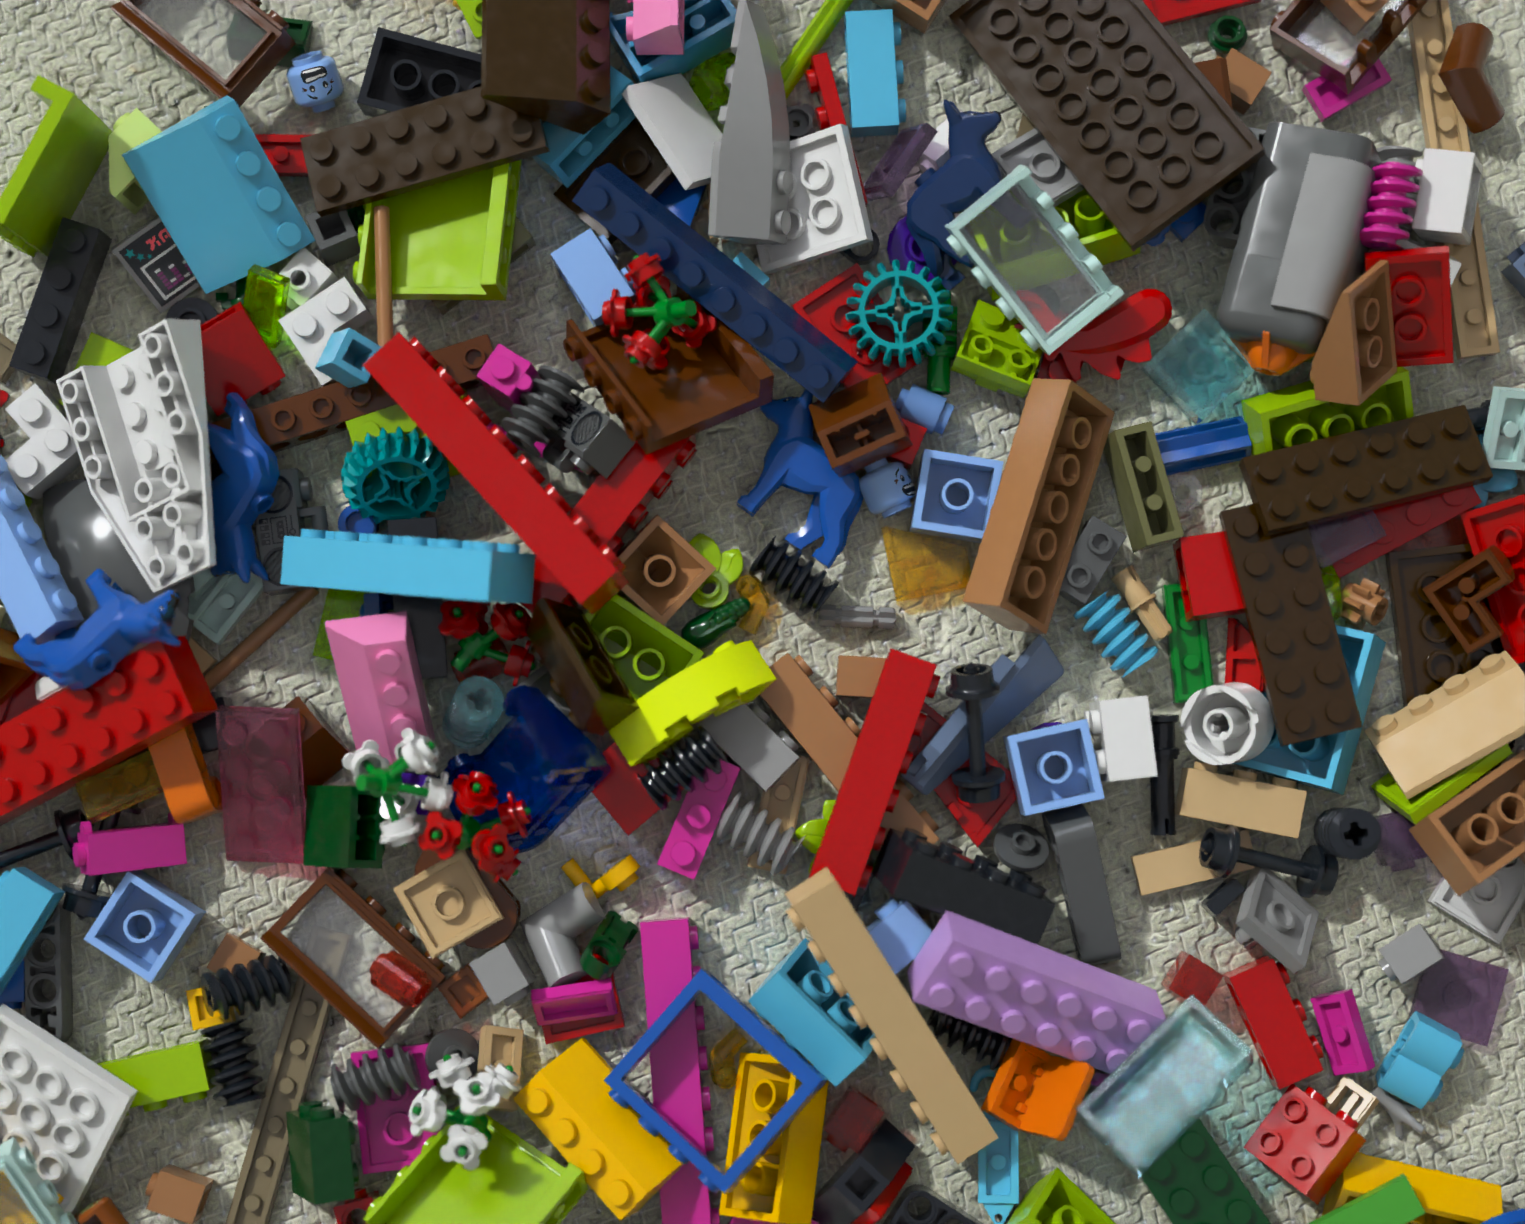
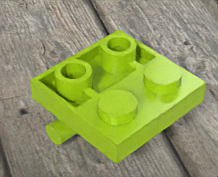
M978 299L950 370L974 379V384L997 392L1000 389L1024 399L1031 386L1043 351L1040 348L1033 351L1019 334L1022 329L1014 328V325L1019 322L1016 317L1009 321L997 306Z

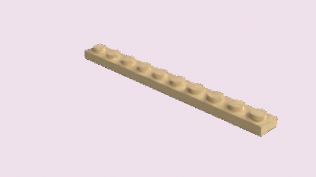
M1428 0L1408 24L1425 146L1431 149L1471 152L1467 125L1438 75L1453 37L1448 0ZM1477 201L1470 245L1440 242V246H1449V256L1462 263L1451 285L1452 330L1457 360L1500 353Z

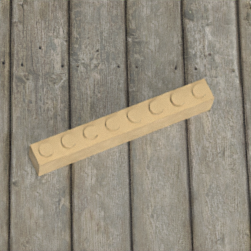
M827 867L785 893V896L792 905V907L786 910L787 915L798 932L805 928L808 930L813 940L808 942L807 946L819 965L827 961L834 972L827 977L840 997L847 993L851 997L854 1005L848 1008L861 1030L869 1026L875 1037L870 1039L869 1042L881 1061L889 1057L894 1064L895 1069L889 1072L902 1093L910 1089L916 1100L909 1104L922 1125L930 1121L936 1131L931 1133L930 1137L942 1156L950 1152L956 1163L960 1164L998 1139L999 1137Z

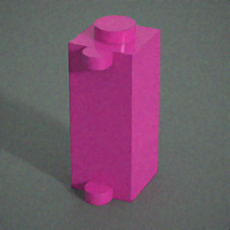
M498 343L476 376L495 403L509 412L513 404L523 405L519 398L522 392H532V378L541 379L531 362Z
M171 812L168 813V822L97 831H92L90 821L80 822V833H77L78 843L73 844L74 864L76 867H80L81 873L89 876L187 864L184 824H178Z

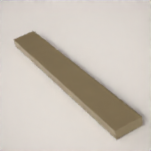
M312 925L304 954L331 980L339 985L353 935ZM299 975L264 1092L266 1097L262 1098L225 1224H269L289 1157L286 1112L299 1110L298 1104L305 1102L332 1009V1005Z

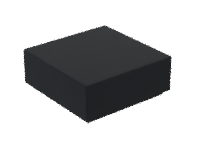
M1227 878L1201 902V906L1210 916L1217 917L1245 888L1237 879Z

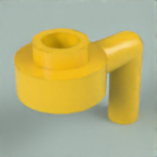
M629 854L593 883L574 858L570 859L560 868L575 887L582 882L589 883L598 899L615 887L620 892L628 888L639 878L635 871L641 866L632 854Z

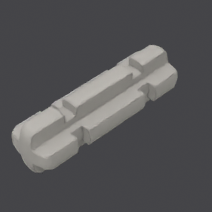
M822 605L818 612V623L822 627H835V624H841V627L873 628V626H878V629H892L896 623V611L892 607H879V610H873V607L841 606V608H836V605Z

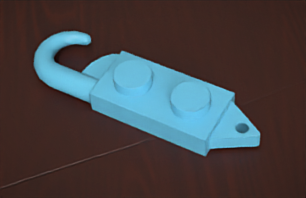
M990 1065L982 1066L978 1069L971 1079L970 1090L976 1092L979 1083L985 1077H995L1000 1065L994 1071L990 1069ZM983 1111V1114L999 1138L978 1151V1203L984 1205L994 1224H1004L1014 1204H1019L1018 1131L1013 1130ZM1001 1214L1002 1220L1000 1222L995 1221V1215Z

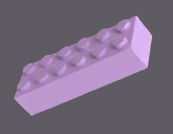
M947 910L907 970L913 1002L1068 1059L1086 1062L1098 1070L1123 1079L1126 1078L1166 1022L1155 989Z

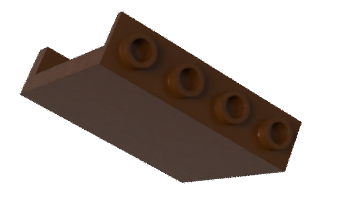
M678 286L676 295L672 296L682 301H696ZM703 307V311L707 315L714 316L711 312H709L706 308ZM653 316L634 317L631 329H619L618 337H612L610 326H606L604 323L581 332L572 319L567 320L566 339L563 340L566 355L572 362L576 361L583 370L588 385L591 388L596 387L603 396L607 410L612 415L616 414L624 425L628 438L632 442L637 441L646 455L772 402L774 373L747 341L716 316H714L717 320L716 329L713 332H708L702 339L701 346L696 349L689 348L686 345V339L674 333L671 327L665 335L669 340L670 350L665 355L668 365L663 370H653L647 365L644 368H640L632 364L624 354L626 350L623 347L625 342L622 340V337L625 334L631 336L636 330L653 329L657 325Z

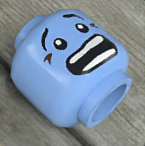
M320 50L304 53L291 60L293 65L287 70L286 77L296 104L301 107H312L314 113L335 107L334 99L343 93L344 86L334 58L323 55Z
M885 457L864 467L867 474L859 480L860 491L872 514H882L885 519L912 506L910 500L915 496L916 489L902 462L888 463Z

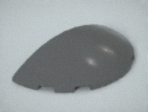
M86 479L66 481L47 489L43 493V520L47 545L52 557L59 565L60 573L66 585L76 598L77 606L84 618V621L78 624L79 627L99 607L91 589L86 584V579L97 569H102L112 579L111 587L116 582L126 594L134 596L141 603H147L167 590H176L180 594V600L175 612L171 633L174 636H186L189 643L194 622L188 617L189 595L195 592L193 576L159 593H153L90 493ZM149 643L138 644L129 654Z

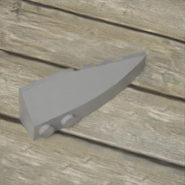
M738 0L730 47L736 59L735 64L727 68L724 82L730 91L728 106H720L718 121L724 124L722 141L714 142L712 152L708 235L741 244L787 245V234L791 229V216L788 212L789 194L793 189V176L790 172V135L784 83L775 43L764 8L748 0Z

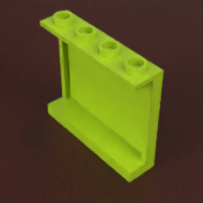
M37 75L30 90L49 108L0 196V238L33 258L37 252L47 257L49 256L62 217L72 218L109 150L108 136L113 132L73 92L40 75Z
M522 160L363 205L365 210L364 224H360L358 228L360 255L359 261H355L353 266L355 284L368 299H376L373 208L382 205L390 208L392 300L506 301Z
M458 1105L453 1111L456 1112L460 1105ZM485 1114L488 1118L487 1128L492 1134V1138L488 1142L487 1147L481 1150L479 1154L480 1164L476 1169L468 1170L461 1163L456 1161L447 1162L442 1159L440 1150L442 1146L447 1145L449 1140L448 1130L453 1126L445 1124L437 1135H432L426 1140L421 1153L410 1166L407 1165L399 1171L394 1184L383 1197H378L371 1203L363 1219L365 1224H560L586 1193L588 1187L581 1169L572 1163H569L564 1168Z

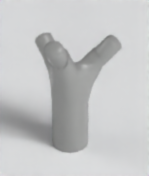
M1378 1084L1371 1090L1370 1093L1380 1101L1378 1104L1391 1117L1395 1125L1396 1137L1404 1136L1403 1122L1420 1134L1425 1133L1426 1128L1410 1114L1412 1112H1419V1108L1412 1104L1400 1102L1389 1092L1378 1087Z

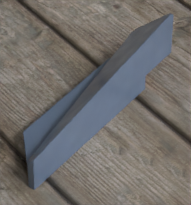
M1040 634L1030 642L1015 662H1012L1002 654L991 665L994 681L1000 684V691L995 696L982 699L984 745L1063 675L1064 669L1046 639ZM962 700L912 761L906 775H901L903 779L923 795H928L969 759L965 700Z

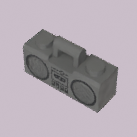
M570 392L576 399L577 404L573 406L563 402L561 406L568 416L566 419L553 416L552 419L559 427L557 432L544 429L543 432L550 442L544 448L542 456L563 473H569L577 466L587 475L595 470L607 479L635 442L628 438L625 430L614 420Z
M297 468L279 470L280 475L271 494L274 497V502L266 512L259 514L255 520L259 558L269 576L268 581L262 579L263 590L271 596L318 589V587L281 584L284 536L301 537V529H306L305 518H311L313 530L329 531L326 506L308 508L307 501L313 500L311 481L309 477L304 478V473Z

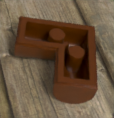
M1471 22L1456 27L1438 75L1470 132L1475 134L1496 125L1504 116L1505 110L1483 72L1493 46V34L1488 27L1480 23Z
M1491 545L1431 582L1422 590L1466 653L1470 655L1503 635L1504 630L1487 608L1483 599L1511 583L1515 579V573L1505 554L1495 545Z

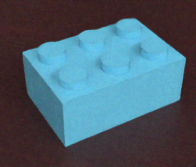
M804 938L776 965L748 1002L756 1009L760 1017L769 1021L785 1037V1040L791 1047L797 1049L814 1068L836 1087L867 1059L873 1050L869 1040L875 1037L869 1026L861 1030L848 1009L854 1005L848 993L842 997L839 996L827 977L834 972L827 961L819 965L807 946L809 941Z

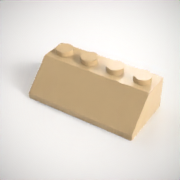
M1506 651L1485 657L1475 668L1464 674H1457L1448 678L1443 686L1429 694L1413 698L1403 709L1392 715H1384L1378 718L1371 727L1364 730L1383 765L1407 800L1525 734V674Z

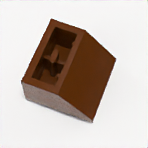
M881 372L832 394L824 403L819 400L808 405L817 435L831 468L840 478L913 445Z

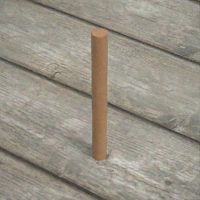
M381 205L375 206L373 210L377 344L382 347L394 335L390 208Z
M309 589L296 592L204 675L210 691L318 595L319 591L317 589Z

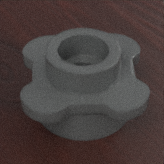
M811 105L787 106L790 141L816 132L812 127L815 110ZM793 121H799L800 126L794 127Z

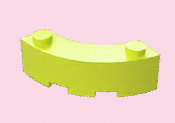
M731 640L716 648L712 655L675 674L638 700L634 698L639 708L608 732L630 766L654 760L657 758V753H663L672 743L675 744L684 735L692 732L693 727L691 724L704 720L712 713L717 717L735 707L753 701L776 680V677L752 640L736 645Z

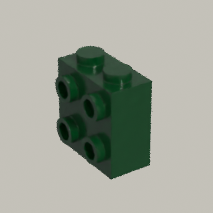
M307 785L303 866L382 869L385 844L380 842V835L383 834L380 824L384 822V818L379 812L381 797H374L370 791H359L356 786Z
M322 1101L303 1102L298 1104L299 1110L286 1112L292 1192L314 1205L354 1199V1186H357L359 1183V1172L356 1162L352 1161L351 1145H354L356 1141L353 1122L349 1120L347 1115L336 1111L334 1106H323Z

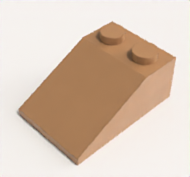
M1388 260L1377 262L1341 293L1312 361L1310 379L1314 384L1315 400L1359 406L1397 372Z

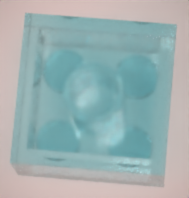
M1205 308L1141 368L1195 425L1202 422L1255 371L1248 363L1247 351L1222 330L1219 323Z

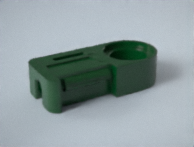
M608 911L605 916L606 918L599 924L580 957V964L583 970L591 977L599 980H606L612 976L627 952L624 949L638 932V927L630 921L627 923L621 921V915L614 911ZM593 954L603 957L609 965L598 961Z

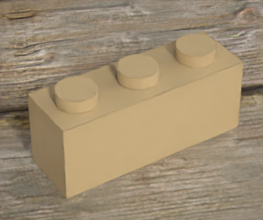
M1196 761L1193 768H1182L1175 803V815L1298 839L1307 791L1295 789L1296 781L1273 777L1272 784L1256 781L1257 773L1234 769L1233 775L1228 776L1218 774L1217 765Z

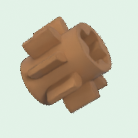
M1363 578L1360 586L1351 582L1343 588L1338 598V608L1343 611L1340 617L1346 619L1345 623L1363 630L1366 622L1373 626L1381 622L1388 609V599L1383 597L1385 591L1380 589V584Z

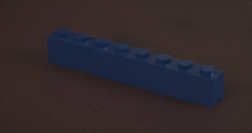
M607 163L594 169L573 199L576 205L637 254L642 255L647 252L651 257L658 253L661 258L659 263L664 269L663 275L821 402L824 403L836 392L858 363L857 360L613 164Z

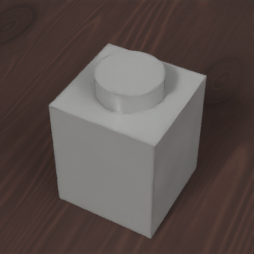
M1420 923L1378 949L1384 957L1378 962L1391 981L1398 978L1401 984L1405 985L1446 959L1425 927Z

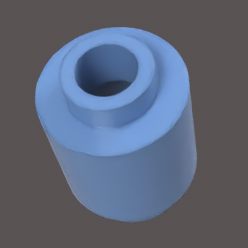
M912 384L910 391L902 387L895 403L901 418L927 428L926 432L932 434L934 431L941 435L955 407L946 402L947 398L916 384Z

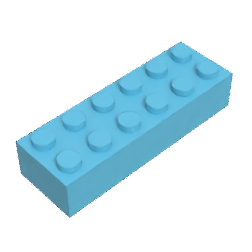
M301 529V537L284 536L281 584L485 602L532 604L536 555L520 553V545Z

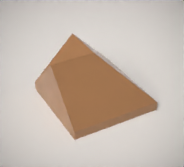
M658 514L634 535L617 555L627 567L622 574L629 581L621 590L650 617L662 625L668 622L716 569Z

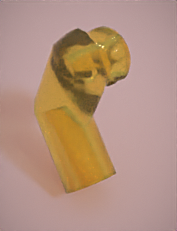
M743 575L736 582V590L741 597H745L750 601L751 608L742 618L738 627L756 635L770 607V599L760 579L756 576Z
M735 1027L709 1053L710 1077L713 1083L722 1089H730L736 1084L737 1074L735 1072L734 1055L748 1042L744 1035Z

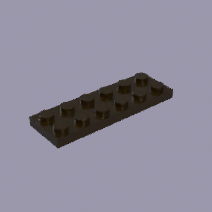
M481 86L300 138L316 212L321 217L550 152L541 119L482 99Z
M1465 405L1244 457L1239 462L1241 473L1265 537L1487 483L1493 477Z
M1253 504L1221 511L1219 517L1280 747L1363 727L1309 527L1265 537Z

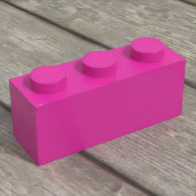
M721 759L722 772L720 774H716L707 768L708 782L702 783L693 777L695 790L693 792L687 791L657 863L693 880L698 873L741 770L740 767Z

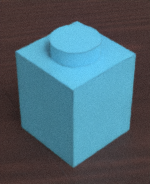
M346 328L331 334L315 369L347 388L365 384L371 374L362 365L381 346L353 329Z

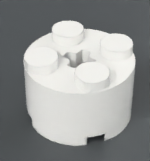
M1241 682L1211 685L1195 692L1187 700L1181 713V727H1184L1187 739L1184 741L1187 748L1199 760L1211 765H1229L1255 758L1266 749L1274 731V720L1266 697L1253 686Z

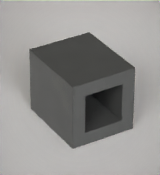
M346 210L323 217L317 212L305 216L327 267L360 254L358 236Z

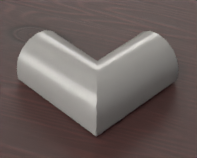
M582 882L519 922L548 987L572 984L587 975L580 964L581 954L573 938L606 918L589 883Z

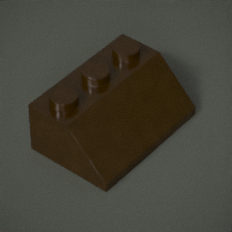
M545 597L538 600L526 631L533 644L531 651L537 661L546 666L552 677L550 684L553 690L567 702L571 709L569 717L573 724L582 732L603 736L637 710L639 706L583 611Z

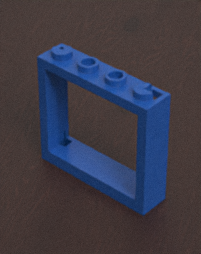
M700 969L604 1081L612 1088L608 1094L620 1106L627 1109L630 1105L641 1115L638 1122L654 1137L660 1133L671 1143L668 1150L676 1159L684 1165L690 1161L701 1171L698 1178L708 1189L714 1193H717L719 1189L723 1193H730L828 1079L707 970ZM701 992L708 996L803 1083L726 1173L714 1164L625 1080Z

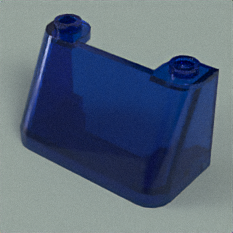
M528 685L517 686L507 693V698L503 702L502 708L507 716L513 718L485 750L477 755H469L468 753L458 754L447 762L448 766L443 770L448 772L447 784L452 785L453 781L460 774L469 776L471 771L484 772L493 778L492 782L497 784L496 789L499 790V795L494 796L497 798L498 803L493 810L486 809L482 815L473 816L480 824L499 817L498 804L508 801L507 792L509 791L514 793L517 801L523 799L526 802L527 806L531 809L530 814L532 822L526 824L528 837L522 838L520 832L511 835L507 834L506 836L509 846L514 851L516 848L519 849V853L530 851L545 842L611 771V766L604 753L537 687H529ZM453 791V799L449 808L455 820L460 821L463 812L455 804L457 792Z

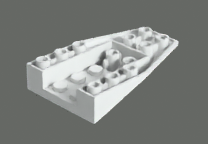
M164 319L138 334L141 347L107 366L83 365L56 380L90 493L153 593H159L216 565L200 320Z

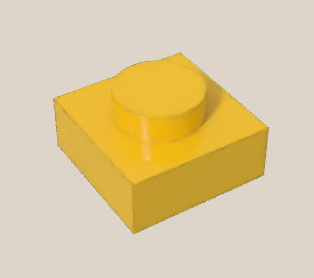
M201 988L186 991L193 1030L236 1021L233 1006L229 1007V1020L224 1021L218 1011H214V1015L211 1017L206 1010Z

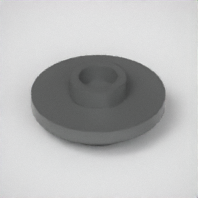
M1017 823L1006 825L997 832L994 838L993 847L996 856L1003 864L1016 871H1035L1041 868L1048 858L1049 846L1046 839L1039 831L1028 825Z
M456 1028L445 1029L437 1033L429 1042L425 1053V1064L429 1074L438 1069L436 1063L443 1059L445 1055L459 1053L460 1058L473 1057L474 1062L468 1065L472 1073L468 1078L470 1079L478 1066L479 1046L475 1038L468 1032Z

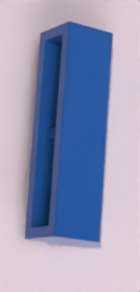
M1241 416L1155 433L1167 476L1241 461L1242 458L1251 456L1252 444L1248 434V426Z

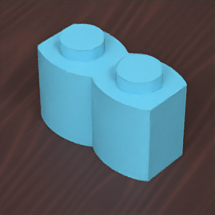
M1415 1011L1403 1027L1396 1043L1385 1056L1375 1075L1378 1087L1419 1109H1422L1428 1101L1434 1102L1443 1087L1441 1077L1449 1068L1455 1069L1462 1059L1464 1048L1461 1047L1463 1043L1459 1033Z

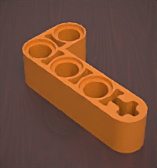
M192 724L148 747L168 807L178 824H190L228 809V800L224 788L216 776L209 775Z

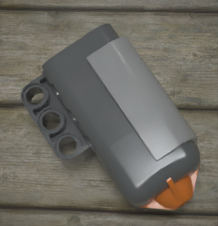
M1270 122L1267 130L1247 127L1265 148V155L1209 196L1204 214L1205 229L1218 246L1234 250L1218 307L1217 320L1229 340L1256 372L1270 376H1281L1303 362L1312 363L1341 293L1361 276L1365 252H1367L1368 247L1362 245L1359 233L1360 229L1365 228L1363 216L1369 212L1367 199L1372 197L1371 183L1376 181L1372 167L1382 162L1374 142L1359 134L1282 122ZM1237 181L1244 182L1239 192L1235 194L1226 193L1230 184ZM1222 220H1234L1231 228L1227 231H1216L1218 224Z

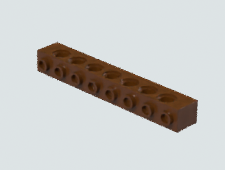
M485 334L429 353L439 363L434 369L435 371L442 366L458 384L468 391L483 386L476 376L495 348L489 335ZM370 375L367 383L347 388L341 383L336 382L252 409L251 412L262 440L276 453L348 430L345 421L396 405L397 403ZM227 417L212 422V424L231 431L232 419ZM209 446L210 471L221 469Z

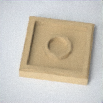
M466 849L455 852L450 859L441 860L393 888L432 959L504 918Z

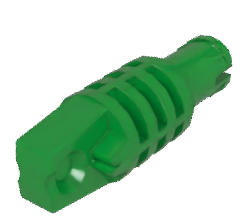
M941 284L940 287H939L935 292H938V291H941V290H946V289H945V287ZM951 291L949 292L950 298L940 304L951 305ZM953 306V314L942 317L952 322L951 330L938 329L946 337V342L941 345L931 340L930 343L936 351L932 357L927 355L922 349V355L927 360V390L939 395L950 394L951 360L957 355L958 306ZM923 318L922 334L928 328L932 318Z

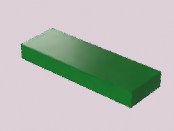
M1180 584L1163 585L1164 614L1172 627L1171 634L1167 636L1173 703H1185L1195 692L1213 685L1207 619L1186 622Z

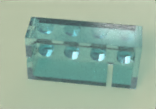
M1191 994L1076 1108L1079 1121L1105 1146L1110 1144L1111 1152L1139 1179L1222 1096L1221 1084L1229 1089L1253 1065V1051Z

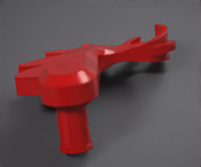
M1157 289L1140 290L1099 314L1050 355L1043 352L1044 356L1048 361H1053L1061 353L1062 359L1073 380L1081 378L1080 364L1083 360L1100 374L1119 380L1121 373L1117 365V356L1136 363L1152 359L1149 338L1168 324L1172 316L1170 299ZM1028 290L1014 291L1046 333L1062 321L1053 314L1036 293ZM1019 322L1014 325V328L1024 329Z

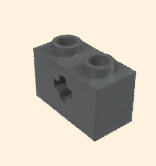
M1091 516L1076 537L1059 595L1078 607L1085 605L1127 536L1095 516Z

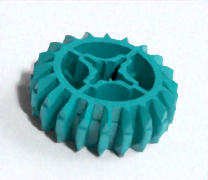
M895 259L892 261L893 271L886 272L883 263L877 264L879 276L876 278L871 272L865 271L863 278L868 284L867 287L860 283H854L853 291L861 296V298H847V305L857 311H850L845 314L847 322L858 323L849 329L850 337L863 335L856 344L858 350L862 351L872 345L868 355L870 360L874 361L882 352L885 353L883 357L884 366H890L892 356H899L900 368H905L907 355H912L914 362L920 364L922 363L920 350L923 349L931 357L936 353L934 346L930 343L931 340L941 345L946 342V337L938 329L951 330L952 322L942 317L953 314V306L940 304L950 298V293L948 290L935 292L942 284V279L939 276L929 282L926 281L930 274V268L927 266L923 267L917 275L914 273V261H909L906 271L900 270L899 260ZM903 285L918 289L926 296L930 305L923 306L922 302L910 301L905 296ZM891 286L892 293L889 301L882 305H876L875 309L867 310L872 298L880 290ZM897 296L900 297V303L904 307V312L910 311V313L904 314L902 331L898 330V321H895L894 315L892 317L888 316V314L895 312ZM923 318H932L928 328L921 336L907 342V330L912 324L923 322ZM867 322H876L877 325L890 327L895 335V343L887 342L878 337L870 329Z
M398 426L395 433H388L382 427L380 436L375 437L367 432L364 438L365 443L355 441L352 452H346L343 469H341L342 489L345 498H348L351 508L359 509L362 519L373 515V520L377 525L384 519L425 518L426 511L436 512L438 502L445 501L446 489H449L450 485L448 460H446V456H443V453L436 445H433V442L427 436L419 438V433H417L416 429H413L409 434H403L400 426ZM372 471V476L366 478L367 475Z

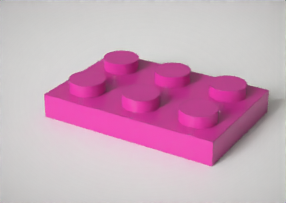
M429 1042L400 1046L404 1053L408 1052V1048H410L416 1059L421 1079V1089L414 1091L407 1083L406 1094L398 1096L392 1089L391 1098L385 1101L376 1094L375 1104L367 1106L361 1099L360 1108L356 1112L363 1174L401 1170L407 1165L410 1166L421 1153L426 1140L432 1135H437L442 1129L440 1128L434 1133L424 1130L420 1136H414L410 1131L412 1122L409 1119V1110L412 1101L422 1089L430 1090L433 1085L437 1086L436 1080L429 1078V1072L425 1064V1053ZM393 1047L383 1048L388 1057L393 1056ZM378 1049L353 1051L350 1053V1056L359 1068L362 1067V1054L367 1053L373 1063L377 1062Z

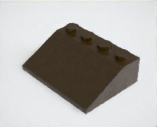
M482 0L481 98L579 134H586L610 115V1Z

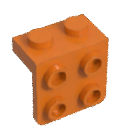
M1012 1038L981 1110L1013 1130L1062 1141L1067 1137L1074 1125V1119L1082 1100L1090 1088L1095 1072L1094 1067L1086 1062L1051 1056L1036 1046Z

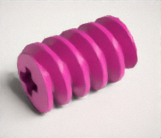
M1399 162L1380 163L1372 167L1376 181L1371 183L1372 197L1367 199L1369 212L1363 216L1365 228L1360 229V240L1362 245L1375 250H1401L1404 248L1397 245L1396 240L1408 239L1410 234L1400 229L1399 226L1400 224H1410L1413 222L1411 216L1402 213L1403 209L1414 208L1417 204L1416 201L1407 198L1406 194L1419 192L1420 190L1419 185L1409 180L1411 177L1423 176V170Z

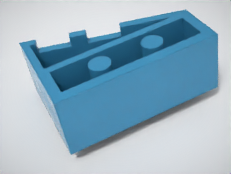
M685 0L684 55H636L633 41H627L626 17H633V11L613 15L610 12V41L636 83L679 73L683 75L731 47L737 10L730 0Z

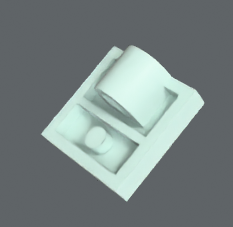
M1493 387L1482 449L1490 468L1525 471V389Z
M210 568L194 575L195 592L189 595L188 617L194 621L193 626L217 645H221L264 591L262 579L252 572L250 573V581L248 583H244L237 574L214 577L211 574Z

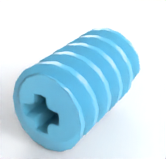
M1107 590L1078 610L1073 616L1075 619L1089 618L1082 628L1083 631H1098L1092 640V644H1107L1101 656L1102 658L1115 656L1116 660L1110 669L1112 672L1125 669L1126 672L1121 677L1123 678L1154 657L1158 652V648L1156 646L1143 648L1149 638L1148 634L1143 633L1134 636V632L1140 625L1139 621L1134 620L1125 623L1124 620L1131 610L1129 607L1115 609L1122 597L1119 594L1106 596Z

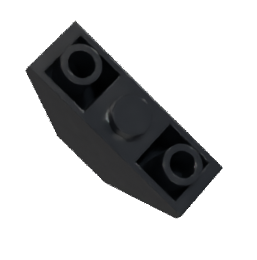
M885 1118L814 1196L812 1216L821 1224H850L890 1184L915 1148V1145Z

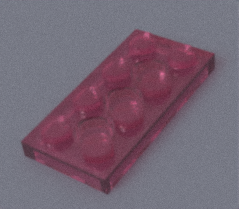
M220 706L215 711L226 861L303 864L306 809L299 709Z

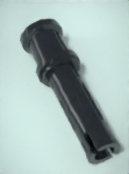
M1150 715L1158 776L1150 777V835H1176L1174 759H1178V755H1180V749L1175 747V723L1179 721V715Z

